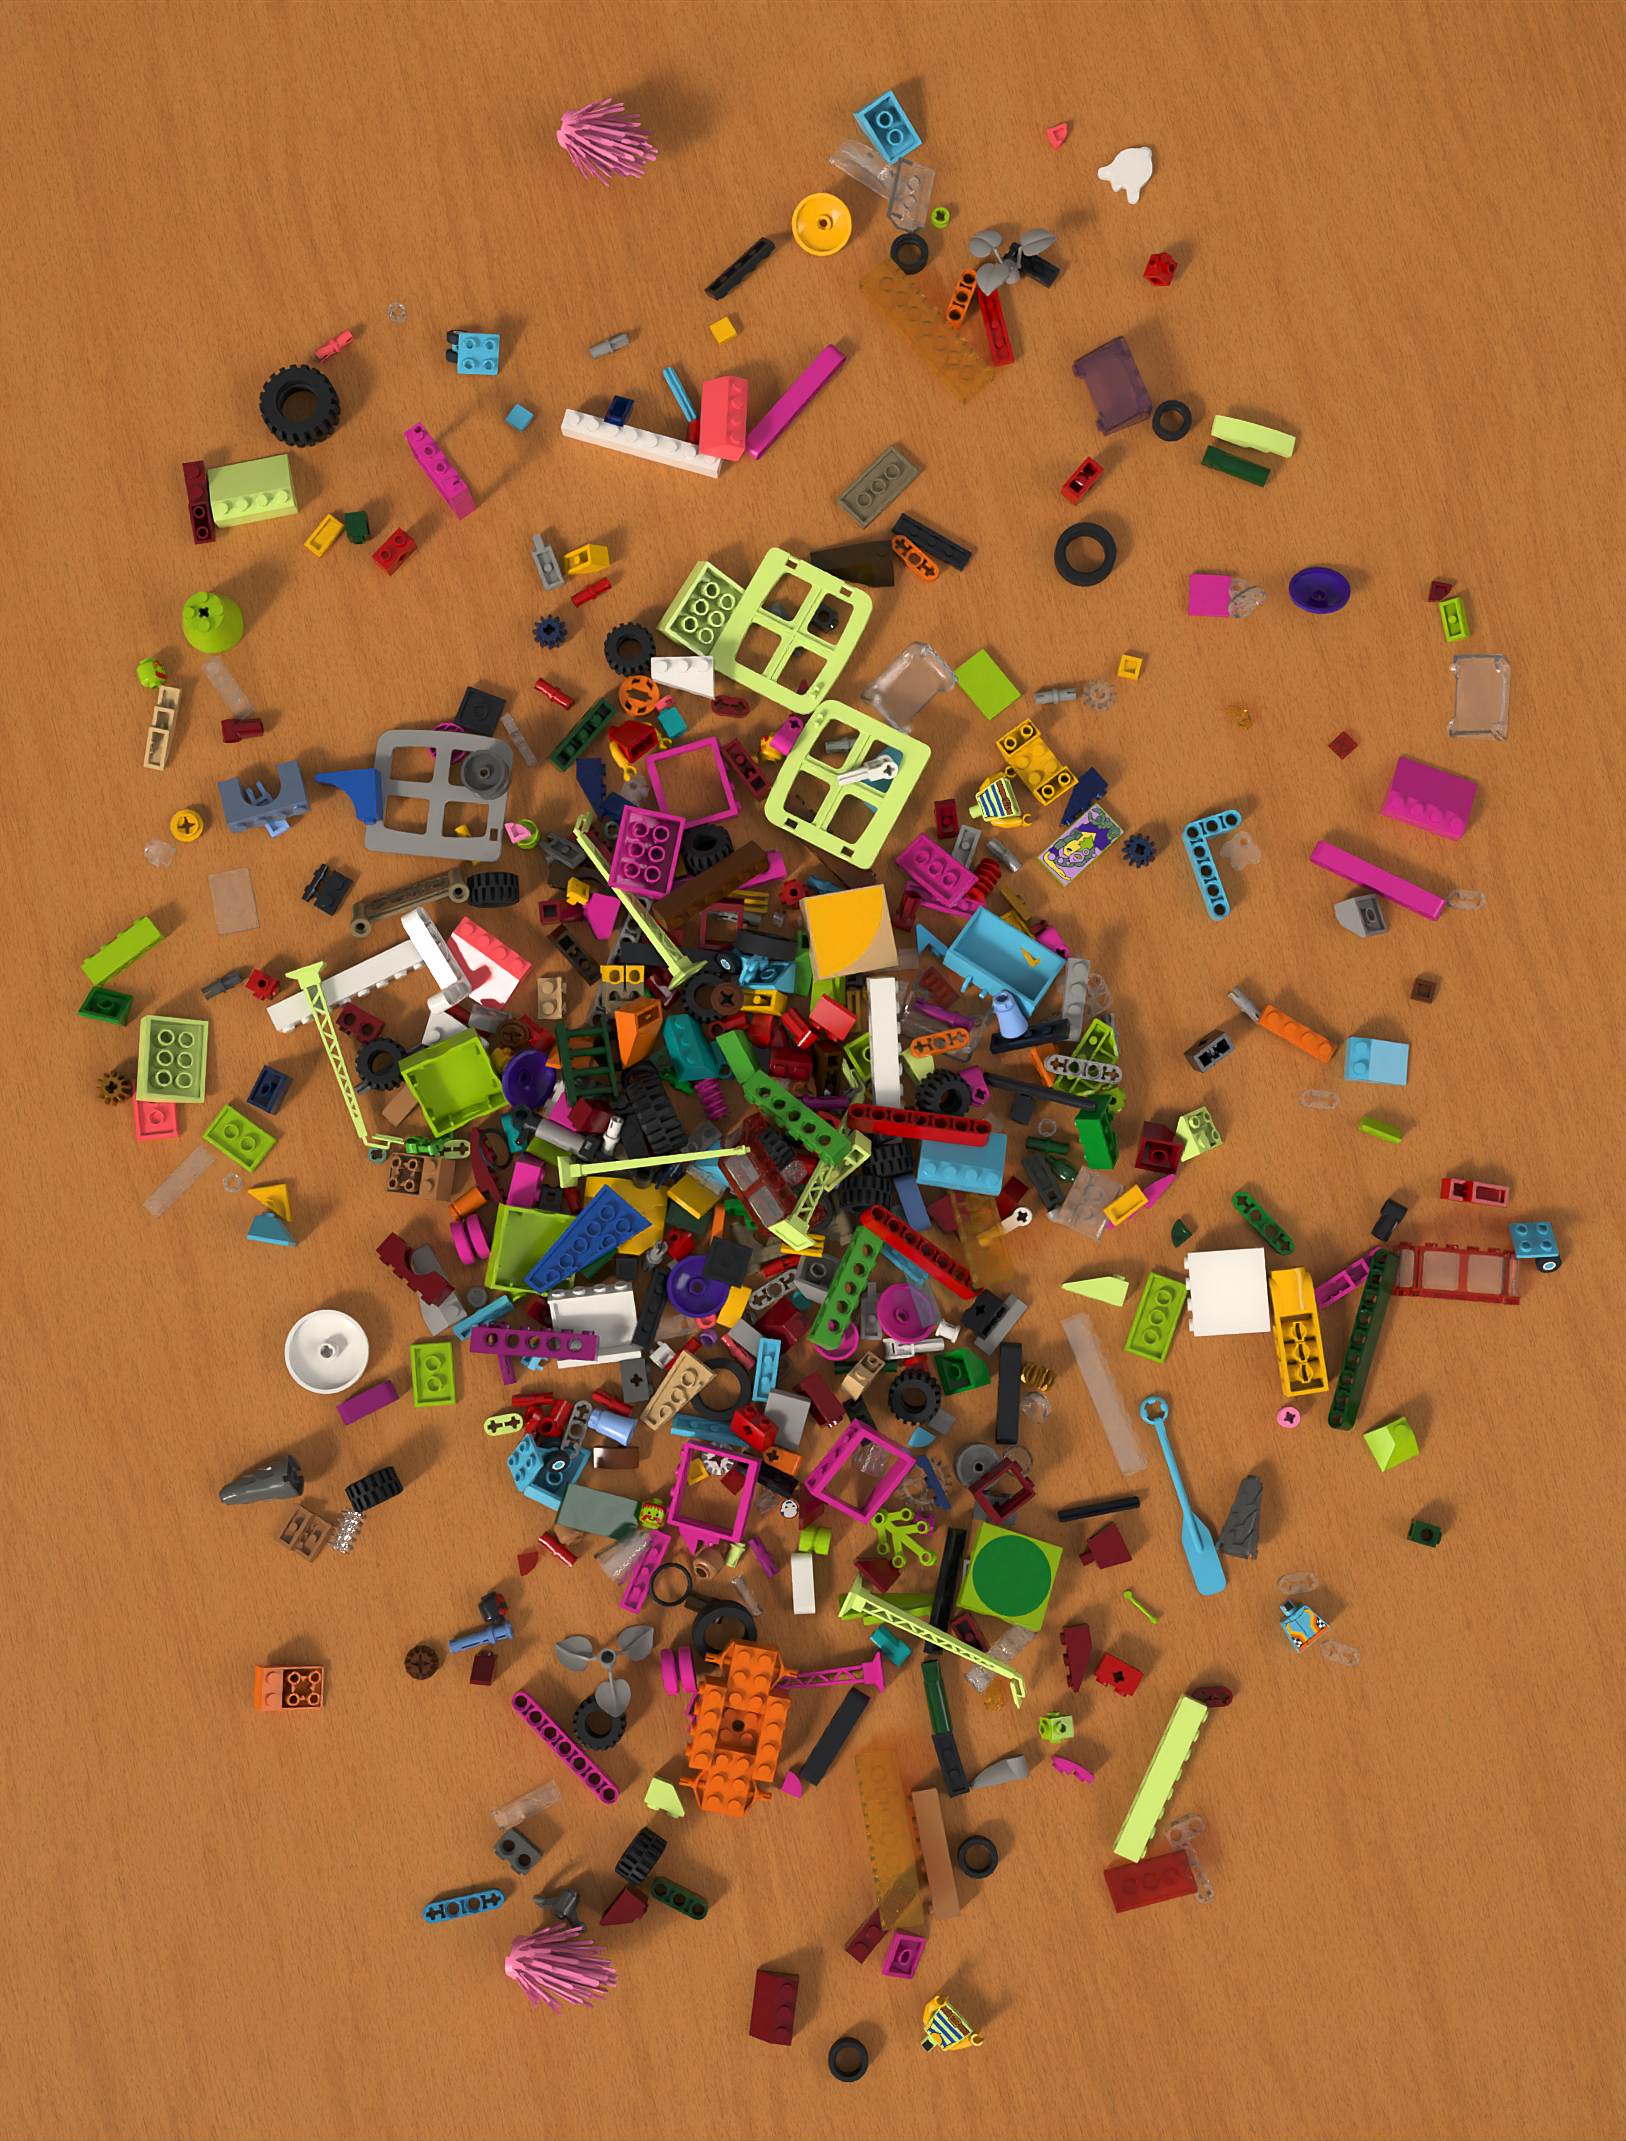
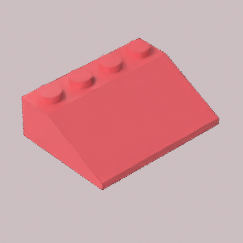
M466 916L446 943L472 987V993L468 996L480 1005L502 1011L534 968L531 963Z

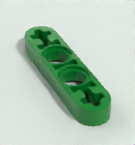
M1240 1191L1232 1196L1231 1202L1233 1207L1278 1254L1284 1256L1293 1252L1295 1248L1293 1240L1247 1192ZM1237 1196H1245L1246 1199L1244 1200V1202L1248 1206H1250L1251 1203L1254 1205L1253 1207L1248 1209L1246 1214L1243 1210L1247 1208L1243 1204L1237 1205ZM1253 1210H1258L1261 1213V1219L1258 1222H1254L1250 1218V1213ZM1268 1225H1272L1276 1229V1233L1272 1237H1268L1265 1234L1264 1230ZM1280 1233L1282 1234V1237H1280L1279 1239L1282 1242L1288 1241L1289 1243L1287 1246L1289 1248L1288 1251H1281L1280 1248L1282 1245L1278 1241H1276L1275 1244L1272 1242V1240L1278 1238Z

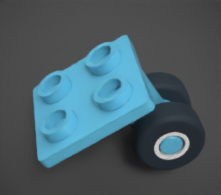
M450 330L447 332L446 340L452 344V349L446 350V360L457 363V372L459 374H498L499 334L470 333L463 330Z
M735 940L730 944L733 947L735 945ZM736 948L732 951L724 949L717 956L718 964L729 974L735 973L740 967L743 968L738 981L740 987L746 982L749 984L755 978L757 972H763L770 964L768 957L753 956L751 953Z
M1549 1221L1509 1224L1508 1228L1517 1258L1536 1257V1267L1543 1273H1551L1560 1268L1562 1262Z
M527 1433L507 1460L518 1491L523 1492L543 1466V1462L550 1473H559L569 1466L570 1458L567 1452L560 1450L562 1445L560 1437H547L537 1447L532 1434Z

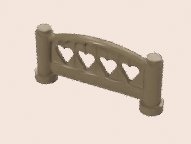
M454 867L449 871L448 875L403 887L366 904L356 902L352 906L351 933L355 937L364 938L371 932V923L449 896L456 903L466 901L469 897V887L465 883L463 871L460 868Z
M840 1190L829 1193V1200L833 1207V1217L830 1224L821 1231H807L806 1234L825 1236V1243L839 1239L840 1245L843 1247L849 1245L855 1228L850 1213L842 1210L839 1206ZM818 1200L814 1212L820 1213L821 1210L825 1209V1206ZM796 1202L770 1210L769 1226L791 1215ZM805 1202V1204L803 1205L802 1208H806V1207H807L806 1202ZM811 1216L809 1223L817 1224V1222L814 1221ZM742 1221L730 1224V1232L734 1243L753 1248L745 1277L762 1272L759 1263L791 1254L781 1252L782 1239L772 1231H770L766 1247H764L752 1236L755 1230L761 1231V1229L749 1230Z

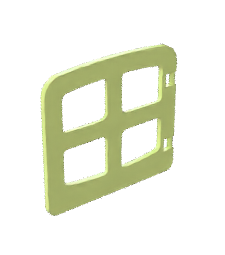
M771 548L709 656L714 658L715 671L802 715L810 714L821 704L848 662L872 613V600L864 591L779 548ZM788 560L798 564L795 570L786 566ZM784 573H790L812 585L810 592L792 621H785L762 609L763 602ZM843 587L852 592L850 597L840 593ZM826 594H832L854 607L850 620L837 645H832L807 631L812 617ZM752 623H757L780 635L782 638L763 674H758L735 661L739 647ZM800 646L827 660L821 673L804 695H798L777 684V679L793 651Z
M827 700L817 707L789 752L764 807L765 815L772 824L861 869H869L873 865L931 756V749L926 744L839 701ZM832 719L849 725L860 732L845 763L840 769H835L809 756V752L821 732ZM875 740H879L903 753L898 773L886 793L861 781L840 786L838 783V774L860 768ZM801 770L830 784V790L812 823H808L784 810V804L798 772ZM847 794H851L878 809L868 827L855 844H849L827 832L834 814ZM788 818L798 823L795 829L786 825ZM844 847L854 851L852 857L841 853Z

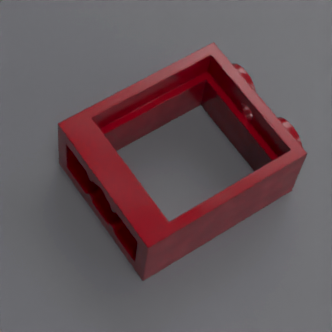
M723 897L702 911L699 949L709 951H723L724 949L732 951L734 949L730 945L732 942L706 940L707 911L738 912V931V928H743L744 898Z
M815 1371L792 1388L797 1395L811 1398L808 1411L821 1429L826 1426L830 1429L844 1419L841 1415L846 1410L818 1371Z
M1008 1457L967 1488L996 1526L1036 1495L1032 1489L1035 1486L1028 1476L1024 1478L1020 1473L1023 1471L1022 1467L1016 1460L1012 1462ZM1010 1469L1023 1488L995 1510L982 1491Z

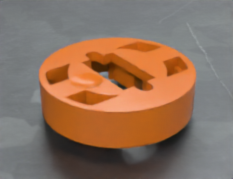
M636 675L629 677L622 683L619 689V703L624 712L630 716L641 718L655 711V704L659 701L660 695L659 689L653 680L646 676ZM640 680V682L632 684L633 681ZM647 682L653 687L652 691L647 686ZM631 689L648 693V697H651L652 700L643 702L633 699L626 692L631 691ZM626 702L631 707V710L625 706ZM646 709L645 712L638 713L639 710Z

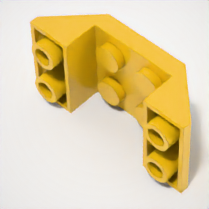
M1027 718L996 741V744L1007 764L1012 766V770L1032 796L1044 806H1048L1079 781L1067 766L1063 767L1040 738V731Z

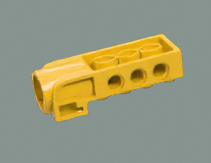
M1305 1265L1269 1270V1275L1266 1276L1267 1295L1283 1395L1291 1397L1329 1391L1311 1275L1305 1270Z

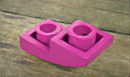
M1052 1755L1051 1758L1054 1761L1052 1766L1059 1773L1062 1774L1064 1771L1069 1775L1075 1770L1073 1774L1082 1783L1086 1780L1090 1784L1095 1779L1094 1775L1079 1763L1067 1757Z

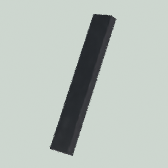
M621 942L619 963L669 968L654 945ZM677 947L682 955L687 956L692 963L704 960L708 962L699 971L704 970V972H708V970H712L715 973L729 974L718 964L717 956L720 952ZM742 967L732 975H741Z
M949 1527L929 1621V1625L945 1633L947 1632L967 1530ZM926 1640L923 1652L942 1655L943 1647Z

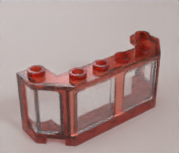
M759 1111L745 1118L737 1129L720 1141L722 1150L745 1145V1147H750L751 1152L742 1155L722 1156L718 1159L717 1166L761 1234L768 1238L771 1236L779 1238L768 1227L791 1215L798 1200L757 1138L767 1129V1123ZM819 1204L816 1205L808 1225L810 1227L807 1233L828 1217ZM806 1212L799 1213L798 1217L803 1220Z
M1399 1242V1245L1393 1246V1252L1397 1253L1400 1262L1390 1296L1520 1305L1518 1291L1520 1259L1522 1258H1517L1515 1251L1503 1250V1253H1500L1499 1248H1487V1251H1479V1247L1467 1246L1466 1250L1458 1249L1459 1245L1446 1244V1248H1438L1437 1243H1425V1246H1412V1242Z

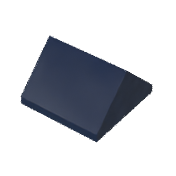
M264 1065L246 1102L276 1116L293 1078Z

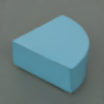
M917 1426L907 1444L913 1447H923L930 1444L936 1437Z

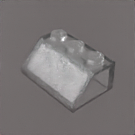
M901 157L897 161L886 216L897 229L916 234L925 225L936 171Z
M1082 1165L1055 1221L1063 1227L1099 1243L1110 1221L1103 1208L1120 1196L1126 1186Z

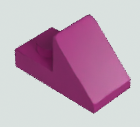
M679 1527V1532L693 1556L696 1552L698 1540H702L703 1545L711 1547L720 1542L718 1537Z

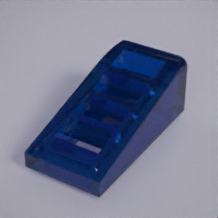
M615 395L604 417V422L624 427L632 414L634 400Z

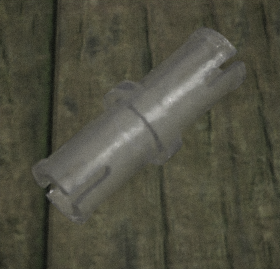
M694 1162L687 1168L686 1174L700 1182L699 1185L707 1187L717 1196H721L726 1190L727 1186L725 1184H722L713 1177L711 1172L704 1171Z
M742 1575L731 1580L730 1583L740 1597L739 1601L744 1603L752 1617L754 1618L761 1614L763 1609L755 1599L753 1590L750 1591Z

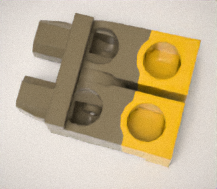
M600 965V973H602V1007H605L607 1018L615 1019V1010L639 997H643L644 965Z

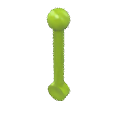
M1125 1591L1123 1593L1124 1598L1132 1601L1148 1618H1150V1622L1152 1624H1156L1158 1622V1618L1156 1616H1152L1136 1599H1134L1130 1591Z

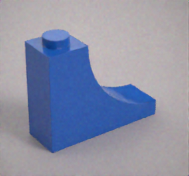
M370 768L315 774V781L318 784L340 788L350 797L356 810L357 819L364 822V824L373 825L376 824V821H383L380 771Z

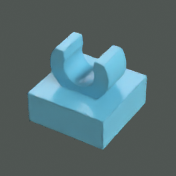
M523 1356L520 1362L533 1371L535 1369L542 1370L543 1368L538 1363L541 1359L548 1361L549 1358Z

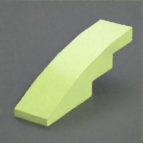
M1220 415L1215 416L1211 431L1212 436L1240 447H1251L1264 453L1273 452L1286 458L1292 456L1296 437L1271 428Z

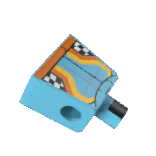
M1287 1599L1279 1606L1286 1615L1279 1622L1293 1648L1298 1653H1301L1331 1629L1303 1603L1295 1607L1290 1599Z

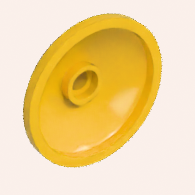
M815 193L803 199L796 207L792 218V230L796 241L805 251L813 255L826 256L836 253L847 243L852 231V218L847 206L838 197L828 193ZM822 219L827 221L826 227L821 225Z

